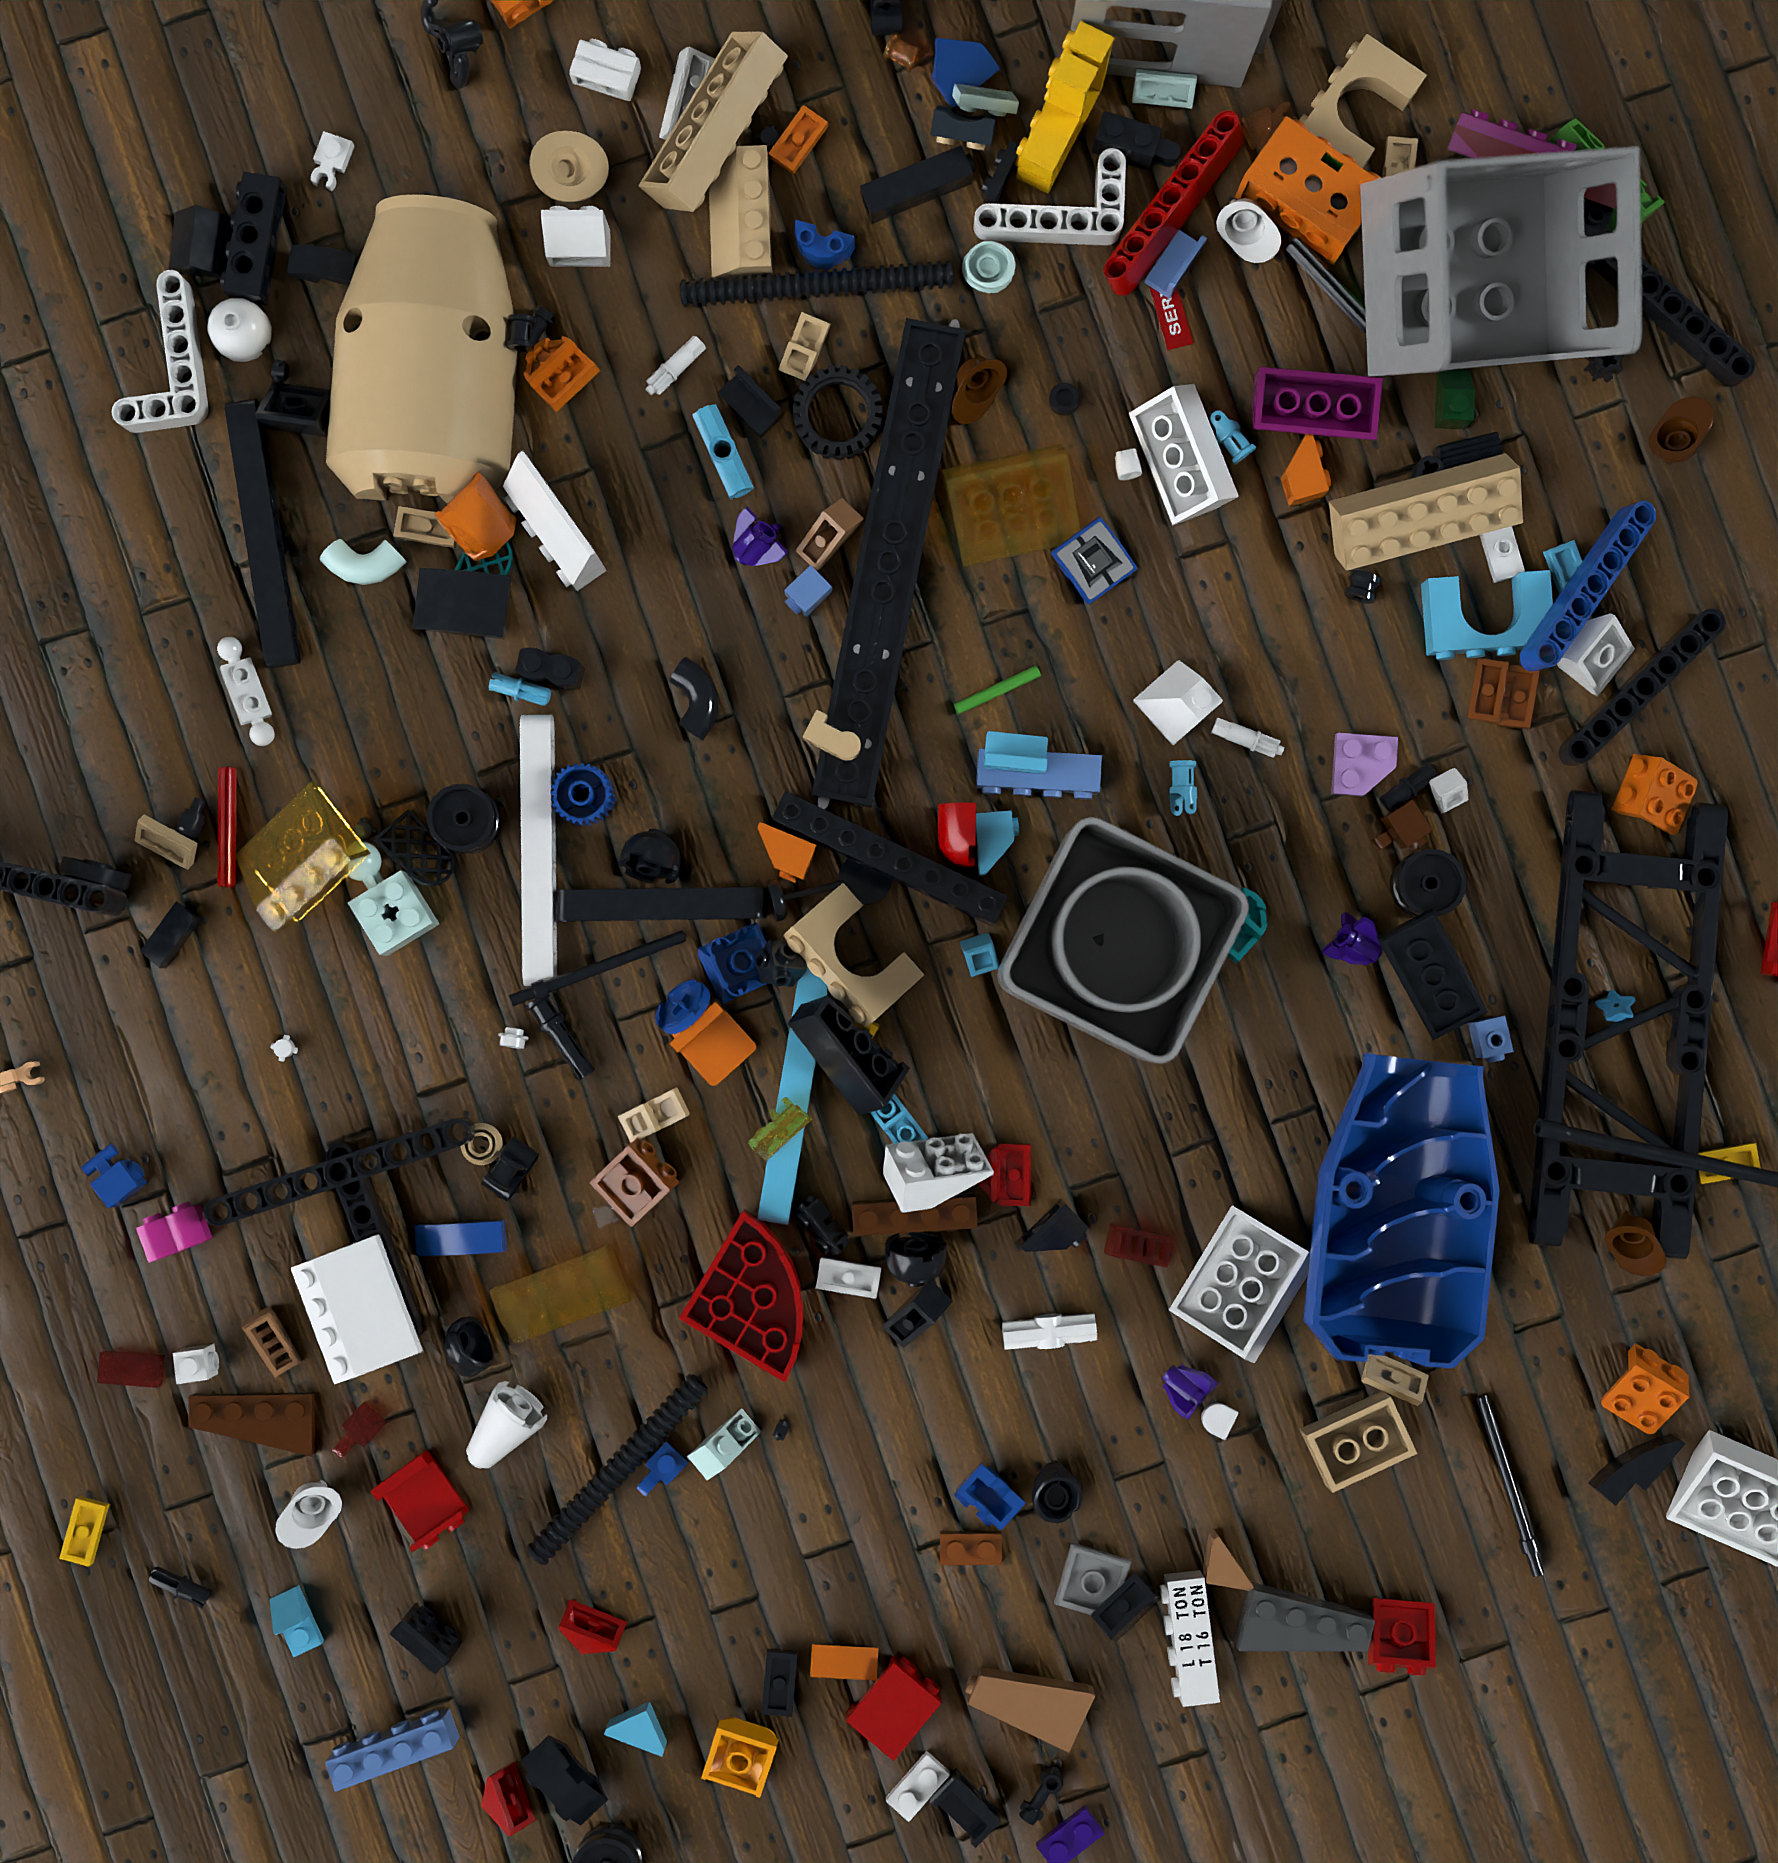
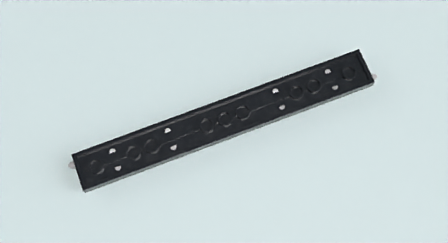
M906 318L827 714L828 719L826 721L827 725L841 732L849 731L856 734L860 739L861 749L858 756L849 761L842 760L820 749L812 796L818 797V807L824 810L828 807L830 799L872 808L966 329L960 328L957 319L952 320L949 326Z

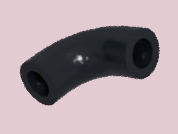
M684 657L670 678V683L681 689L689 699V707L678 725L703 741L712 729L719 712V694L712 677L700 665L688 657Z

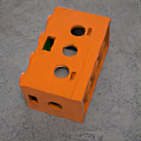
M1286 116L1243 176L1235 198L1252 199L1259 203L1278 228L1293 238L1300 237L1314 253L1334 266L1362 226L1360 184L1377 180L1381 177L1374 172H1367L1358 166L1357 161L1352 156L1341 154L1332 148V144L1324 137H1316L1307 130V127L1297 119L1292 120Z

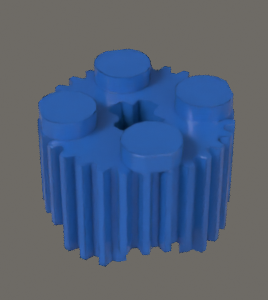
M575 763L572 767L567 765L566 770L562 768L561 774L557 772V779L553 780L555 785H551L554 791L550 792V794L554 796L551 798V801L554 802L552 807L556 808L555 811L560 814V817L571 824L586 827L588 825L592 826L593 822L599 824L598 820L604 821V816H609L608 811H612V807L615 805L616 796L613 793L615 789L612 787L613 783L610 781V778L602 770L590 764L585 765L581 763L579 766ZM581 788L590 792L586 801H577L576 799L580 796L577 792Z

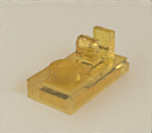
M787 1097L782 1099L786 1109L781 1114H778L772 1108L769 1114L774 1120L757 1130L754 1137L747 1142L766 1161L812 1120L798 1105L795 1106Z

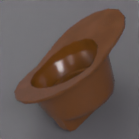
M977 354L974 358L967 360L960 366L956 377L958 390L952 401L953 417L960 424L976 422L989 409L1007 377V369L1003 362L997 359L987 360L984 356Z
M1695 396L1685 397L1674 402L1664 413L1649 436L1651 452L1658 458L1664 459L1665 463L1669 465L1689 460L1696 454L1700 443L1714 422V411L1710 403L1703 398Z
M1628 1210L1624 1211L1622 1217L1616 1220L1613 1227L1605 1234L1604 1241L1617 1263L1626 1271L1640 1276H1651L1659 1273L1665 1267L1667 1259L1664 1250L1655 1236L1652 1224L1647 1219L1632 1216Z

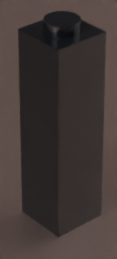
M960 145L861 185L860 197L871 224L972 184L973 172L976 171L975 164L970 153L965 155L963 147Z

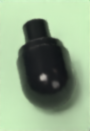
M194 797L190 809L185 808L180 814L176 824V831L191 840L199 836L205 823V816L202 815V811L206 801Z

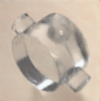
M608 1202L606 1205L600 1208L594 1207L592 1210L598 1222L597 1227L603 1228L604 1225L610 1222L616 1223L618 1220Z

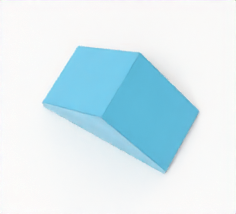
M650 1701L611 1718L604 1733L606 1736L661 1757L667 1744V1739Z

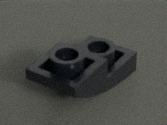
M291 245L286 275L317 283L320 278L349 286L353 274L355 253L321 246Z

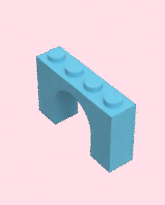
M1550 570L1519 572L1511 578L1514 606L1513 619L1507 630L1498 635L1479 633L1471 628L1464 619L1461 611L1459 576L1428 578L1421 584L1426 656L1436 655V660L1454 659L1455 654L1466 653L1467 658L1484 657L1485 652L1497 651V656H1509L1516 654V650H1522L1553 605Z

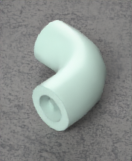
M338 539L331 543L320 556V561L344 581L361 585L382 582L396 573L407 562L386 540L372 552L362 555L353 551L342 539Z

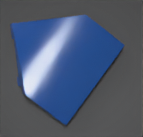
M942 38L935 39L934 49H936L931 79H934L933 83L951 108L957 105L952 96L954 84L979 87L1000 69L982 43Z

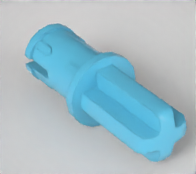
M498 672L492 674V678L495 679H490L489 691L512 696L515 701L522 699L543 706L549 703L551 696L549 688L526 682L523 677L515 679Z

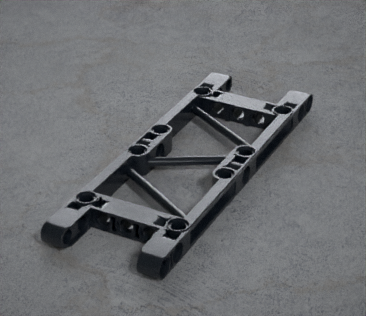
M1571 790L1566 806L1538 1118L1562 1123L1566 1084L1648 1144L1698 1154L1728 821L1727 807L1721 804L1701 802L1694 804L1691 817L1687 819L1684 859L1601 851L1605 816L1602 794L1600 792ZM1578 857L1583 859L1586 864L1583 873L1578 872L1575 868V862ZM1700 870L1704 871L1707 876V881L1704 885L1698 881L1697 876ZM1583 882L1617 883V886L1636 885L1647 886L1648 889H1678V892L1695 893L1690 961L1687 962L1583 887ZM1582 902L1688 977V984L1677 987L1673 991L1671 998L1633 1014V1018L1618 1021L1585 1036L1589 982L1583 974L1575 972ZM1568 979L1572 980L1575 985V990L1571 995H1568L1564 990V984ZM1691 991L1696 996V1003L1693 1007H1690L1687 1003V995ZM1667 1012H1670L1669 1016H1672L1671 1038L1667 1040L1666 1065L1672 1073L1679 1075L1673 1146L1567 1071V1064L1578 1061L1582 1057L1584 1050ZM1563 1040L1569 1044V1052L1565 1056L1560 1054L1558 1048ZM1687 1052L1691 1057V1062L1687 1068H1684L1681 1059L1684 1053ZM1540 1137L1536 1138L1528 1226L1530 1244L1561 1246L1563 1236L1567 1232L1572 1188L1654 1197L1652 1226L1666 1258L1686 1259L1688 1257L1697 1170L1676 1165L1653 1166L1631 1162L1559 1155V1141ZM1555 1162L1559 1171L1554 1178H1550L1547 1170L1550 1164ZM1677 1175L1680 1179V1185L1676 1190H1672L1670 1182Z

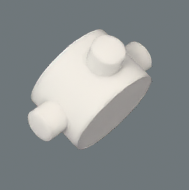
M284 1035L283 1039L278 1040L276 1043H271L270 1048L274 1050V1053L279 1057V1061L282 1062L285 1061V1057H289L293 1053L297 1054L298 1048H295L294 1043L289 1040V1035Z

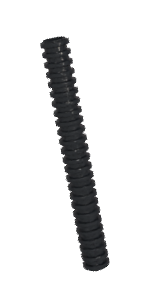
M688 1374L686 1376L687 1381L680 1382V1388H675L673 1390L674 1394L667 1396V1402H662L660 1409L653 1411L654 1416H648L646 1419L647 1423H642L640 1430L633 1432L634 1437H629L626 1440L627 1444L620 1446L621 1451H615L613 1454L614 1458H609L606 1461L607 1465L600 1467L601 1472H596L593 1475L594 1479L587 1481V1487L582 1486L580 1494L576 1493L573 1496L574 1501L569 1500L566 1504L567 1508L563 1507L560 1510V1515L556 1514L553 1517L554 1522H549L546 1525L547 1529L540 1531L541 1536H535L533 1539L534 1543H529L526 1546L529 1555L537 1563L547 1565L549 1558H553L556 1555L555 1551L562 1549V1543L567 1544L569 1541L568 1537H573L576 1534L575 1530L582 1528V1522L586 1523L589 1520L588 1516H593L596 1513L595 1508L600 1509L602 1501L606 1502L609 1499L608 1495L615 1493V1487H620L622 1480L629 1478L628 1473H634L636 1470L635 1466L642 1464V1458L647 1459L649 1456L648 1452H653L656 1449L655 1445L662 1443L661 1438H666L669 1435L668 1431L675 1429V1423L680 1424L682 1422L681 1417H686L689 1414L688 1410L695 1408L694 1403H699L702 1400L701 1396L708 1394L707 1386L697 1376Z

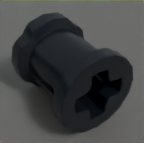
M526 314L509 315L508 322L511 323V330L507 348L514 351H533L532 326L536 324V318Z
M1428 455L1423 457L1412 468L1410 479L1423 476V470L1429 469L1432 473L1444 470L1443 462L1436 456Z

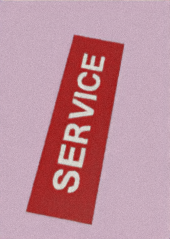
M1158 259L1155 261V263L1152 265V267H1151V268L1149 269V271L1146 273V277L1148 276V274L1150 273V271L1152 270V268L1154 267V265L1156 264V262L1158 261ZM1149 286L1167 351L1194 344L1178 287L1170 299Z

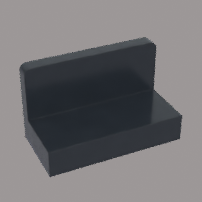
M738 365L734 369L735 376L718 391V395L761 438L782 418L781 408Z
M1134 1573L1090 1616L1111 1640L1118 1641L1161 1600V1597L1154 1593L1137 1573Z

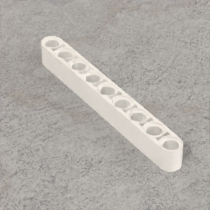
M552 714L521 715L522 976L524 986H531V983L541 979L545 982L557 977L555 808L552 807L554 802L551 801V798L554 796L550 794V792L554 791L551 785H555L553 781L555 779V731Z

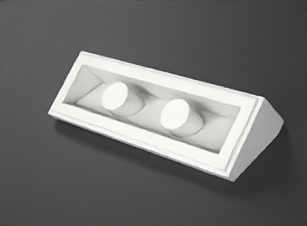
M687 47L680 51L659 135L660 138L664 140L668 138L715 58L692 47Z

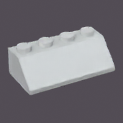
M1195 384L1173 386L1129 412L1172 525L1215 510L1239 497Z

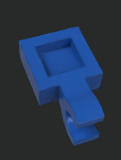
M666 1440L645 1463L651 1471L640 1481L636 1488L646 1496L660 1479L668 1485L689 1463V1460Z

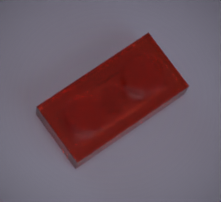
M102 1351L99 1356L97 1383L159 1388L163 1384L165 1355Z

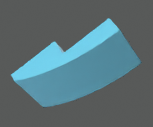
M895 1094L885 1108L870 1112L894 1144L929 1139Z

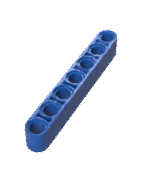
M1642 500L1620 508L1522 648L1520 662L1524 669L1535 672L1559 663L1654 524L1656 511L1650 502Z

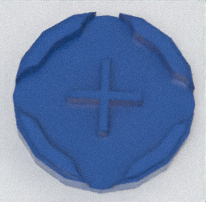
M696 980L680 983L667 994L669 999L666 1003L663 1004L661 1002L655 1014L656 1024L667 1034H676L684 1031L693 1025L707 1008L710 1000L709 989L703 983H698Z

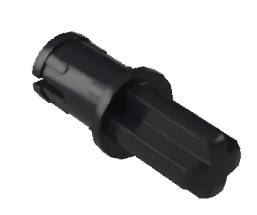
M1425 764L1409 777H1402L1398 785L1380 796V802L1388 812H1393L1394 809L1409 798H1416L1418 796L1417 793L1429 785L1431 779L1438 776L1436 770L1431 765Z
M155 1567L148 1579L150 1583L173 1593L174 1599L179 1597L199 1608L205 1606L212 1592V1589L187 1579V1575L180 1577L160 1567Z

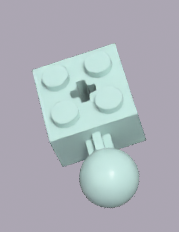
M355 842L349 845L343 852L341 859L342 868L350 878L363 881L368 890L349 901L348 904L379 955L389 956L438 926L439 922L407 873L400 870L383 880L379 873L382 861L377 848L367 842ZM391 908H398L399 910L395 914L396 920L389 918Z

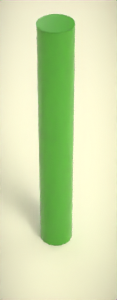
M1035 665L954 703V707L958 715L1040 677V671Z

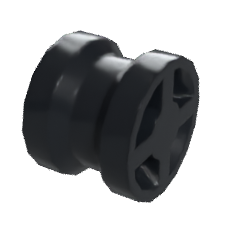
M1353 570L1350 575L1351 585L1346 588L1344 595L1357 602L1373 604L1375 600L1374 591L1380 585L1381 578L1366 571Z

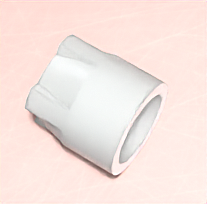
M1132 448L1116 453V470L1119 480H1130L1142 475L1136 449Z

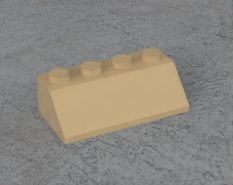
M767 145L736 146L734 152L725 159L720 167L721 171L718 178L709 186L712 277L715 280H719V277L722 276L724 279H729V276L738 279V275L748 278L749 274H752V277H757V274L765 277L767 273H771L772 276L769 158Z

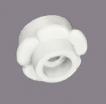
M508 1027L505 1028V1033L498 1034V1036H501L500 1046L524 1049L525 1040H528V1037L523 1036L524 1030Z

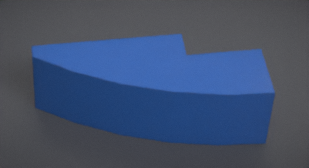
M505 1219L415 1225L417 1256L484 1254L507 1250Z

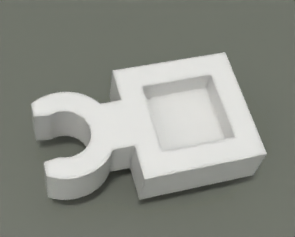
M323 131L313 158L315 163L320 165L311 174V182L315 186H318L319 180L322 177H328L326 187L329 191L334 190L336 187L335 172L345 173L354 149L353 142Z

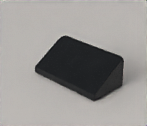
M176 901L140 951L156 966L166 969L202 919Z

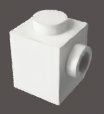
M215 1344L186 1347L173 1353L176 1384L204 1381L218 1374L219 1358L215 1352Z

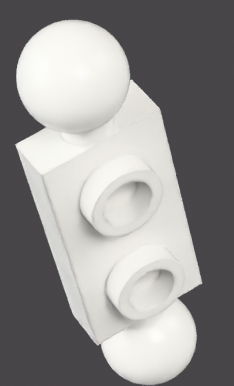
M225 637L218 643L217 651L222 659L228 661V664L221 665L220 671L241 726L248 723L252 724L249 735L254 744L258 746L269 745L273 741L275 733L273 727L264 722L263 719L271 717L272 712L251 657L241 660L242 645L240 641L234 637Z

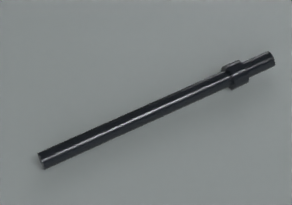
M683 930L545 982L543 979L533 982L531 987L509 995L512 1006L534 998L537 1001L549 997L548 993L686 942Z
M1488 1394L1477 1396L1476 1400L1521 1538L1518 1540L1521 1552L1526 1554L1532 1576H1542L1545 1573L1538 1554L1540 1550L1537 1537L1532 1535Z

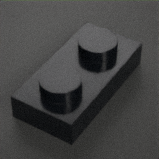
M1010 140L1006 150L1001 148L994 162V166L997 169L993 177L987 176L981 189V193L984 194L983 204L998 203L1015 167L1014 164L1018 156L1016 151L1019 144Z
M767 1648L761 1714L792 1717L798 1651Z

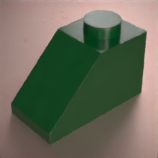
M1468 368L1436 372L1434 428L1465 430L1474 421L1475 389Z

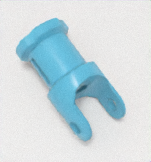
M1220 410L1214 411L1211 414L1210 419L1213 428L1216 430V440L1218 444H1223L1231 454L1234 465L1256 449V446L1250 444L1241 433V426L1237 421L1228 419ZM1232 439L1236 441L1241 449L1236 446Z
M1170 761V767L1172 768V787L1169 788L1171 812L1175 816L1180 815L1183 810L1184 800L1185 811L1188 814H1193L1197 808V787L1194 786V767H1196V761Z

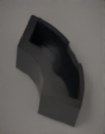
M550 1735L521 1760L527 1770L525 1774L527 1781L531 1786L542 1791L555 1806L557 1814L564 1821L571 1819L575 1823L582 1825L608 1801L597 1777L577 1760L566 1743Z

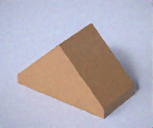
M1214 1529L1210 1531L1202 1569L1205 1583L1246 1591L1253 1589L1254 1586Z

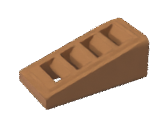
M271 1306L266 1307L243 1322V1331L274 1378L302 1362L301 1357ZM266 1321L269 1325L257 1331V1326ZM274 1331L275 1336L266 1341L262 1340V1337ZM281 1342L283 1346L272 1351L271 1353L269 1352L268 1349L270 1347ZM286 1352L289 1354V1357L277 1364L275 1363L274 1359Z

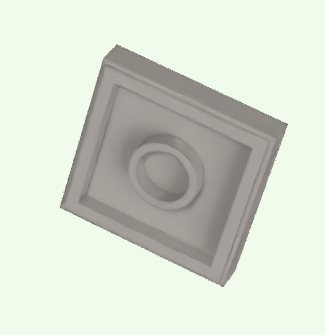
M1071 1542L1055 1597V1605L1091 1615L1126 1581L1131 1560Z

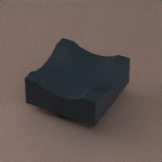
M937 105V108L934 109L930 135L937 136L936 142L954 145L956 140L966 141V147L984 150L986 145L991 146L997 116L986 113L982 116L966 117L955 113L947 106Z

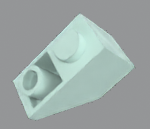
M741 1408L705 1438L687 1457L708 1480L724 1470L761 1433V1430Z

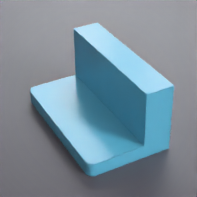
M988 731L986 734L983 768L1045 774L1047 769L1048 738Z

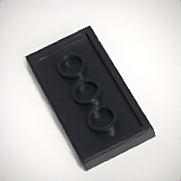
M1433 908L1376 937L1432 1040L1488 1012Z

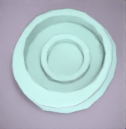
M983 241L975 245L965 255L962 263V273L965 281L976 290L985 293H998L1005 289L1012 281L1016 266L1015 259L1011 251L1004 245L993 241Z

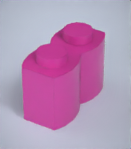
M190 1201L172 1207L173 1213L163 1218L161 1213H157L142 1219L144 1225L137 1227L136 1230L149 1263L213 1239L200 1204L191 1206Z

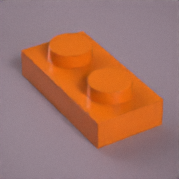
M803 105L768 153L769 158L794 175L828 128V122Z

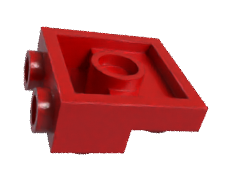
M1372 1598L1371 1616L1375 1620L1368 1649V1665H1375L1376 1671L1382 1673H1395V1667L1407 1668L1408 1675L1425 1676L1426 1670L1436 1668L1435 1603Z

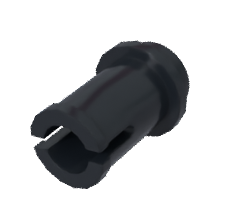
M537 305L536 309L532 308L531 310L532 316L536 318V324L532 326V343L534 345L538 343L548 324L553 323L551 319L554 314L540 305Z

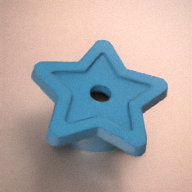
M1610 990L1607 998L1596 1001L1594 1006L1603 1010V1015L1607 1021L1618 1022L1626 1018H1633L1630 1006L1635 1002V997L1620 996L1614 990Z

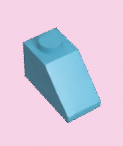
M1012 811L976 813V850L979 876H985L1012 845L1014 836H1019L1018 817L1012 818Z

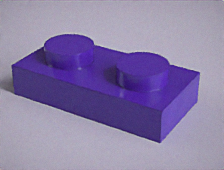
M1084 1805L1037 1841L1036 1847L1048 1863H1068L1102 1837L1104 1831Z

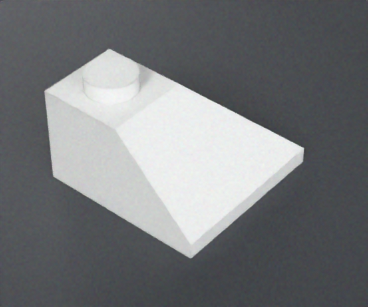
M1609 613L1588 620L1557 665L1589 692L1598 696L1635 648L1616 616Z
M1178 660L1141 692L1133 702L1167 740L1174 745L1220 705L1223 700L1203 677Z

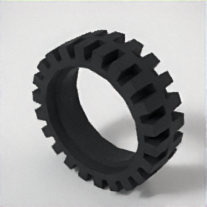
M834 365L828 366L826 370L822 368L816 370V374L813 376L810 374L806 378L805 383H801L793 405L794 425L803 444L809 447L816 455L820 454L823 458L829 459L831 457L835 458V460H842L845 457L847 459L854 458L855 454L860 455L865 452V449L874 443V439L880 432L883 419L880 394L874 383L870 382L869 377L865 374H860L859 370L855 368L850 370L847 366L840 365V368H835ZM830 385H846L855 389L864 398L868 407V418L864 428L855 437L846 441H830L822 438L813 430L808 419V408L812 398L821 389Z

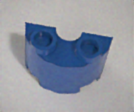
M795 220L796 245L807 264L817 269L830 270L833 269V266L839 265L851 257L855 249L853 235L834 230L831 235L824 237L817 233L816 225Z
M982 1462L961 1483L954 1494L956 1499L968 1508L970 1504L975 1506L979 1510L976 1515L988 1527L994 1524L999 1530H1002L1026 1504L1020 1495H1017L1009 1488V1483L991 1467H986Z

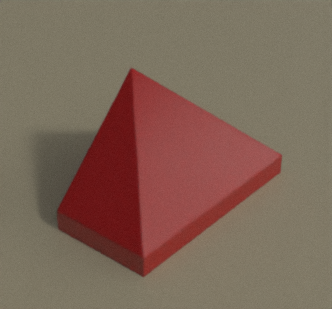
M570 1599L558 1629L581 1654L613 1652L617 1649L627 1622Z
M515 1762L509 1763L487 1777L481 1807L508 1836L516 1834L536 1821Z

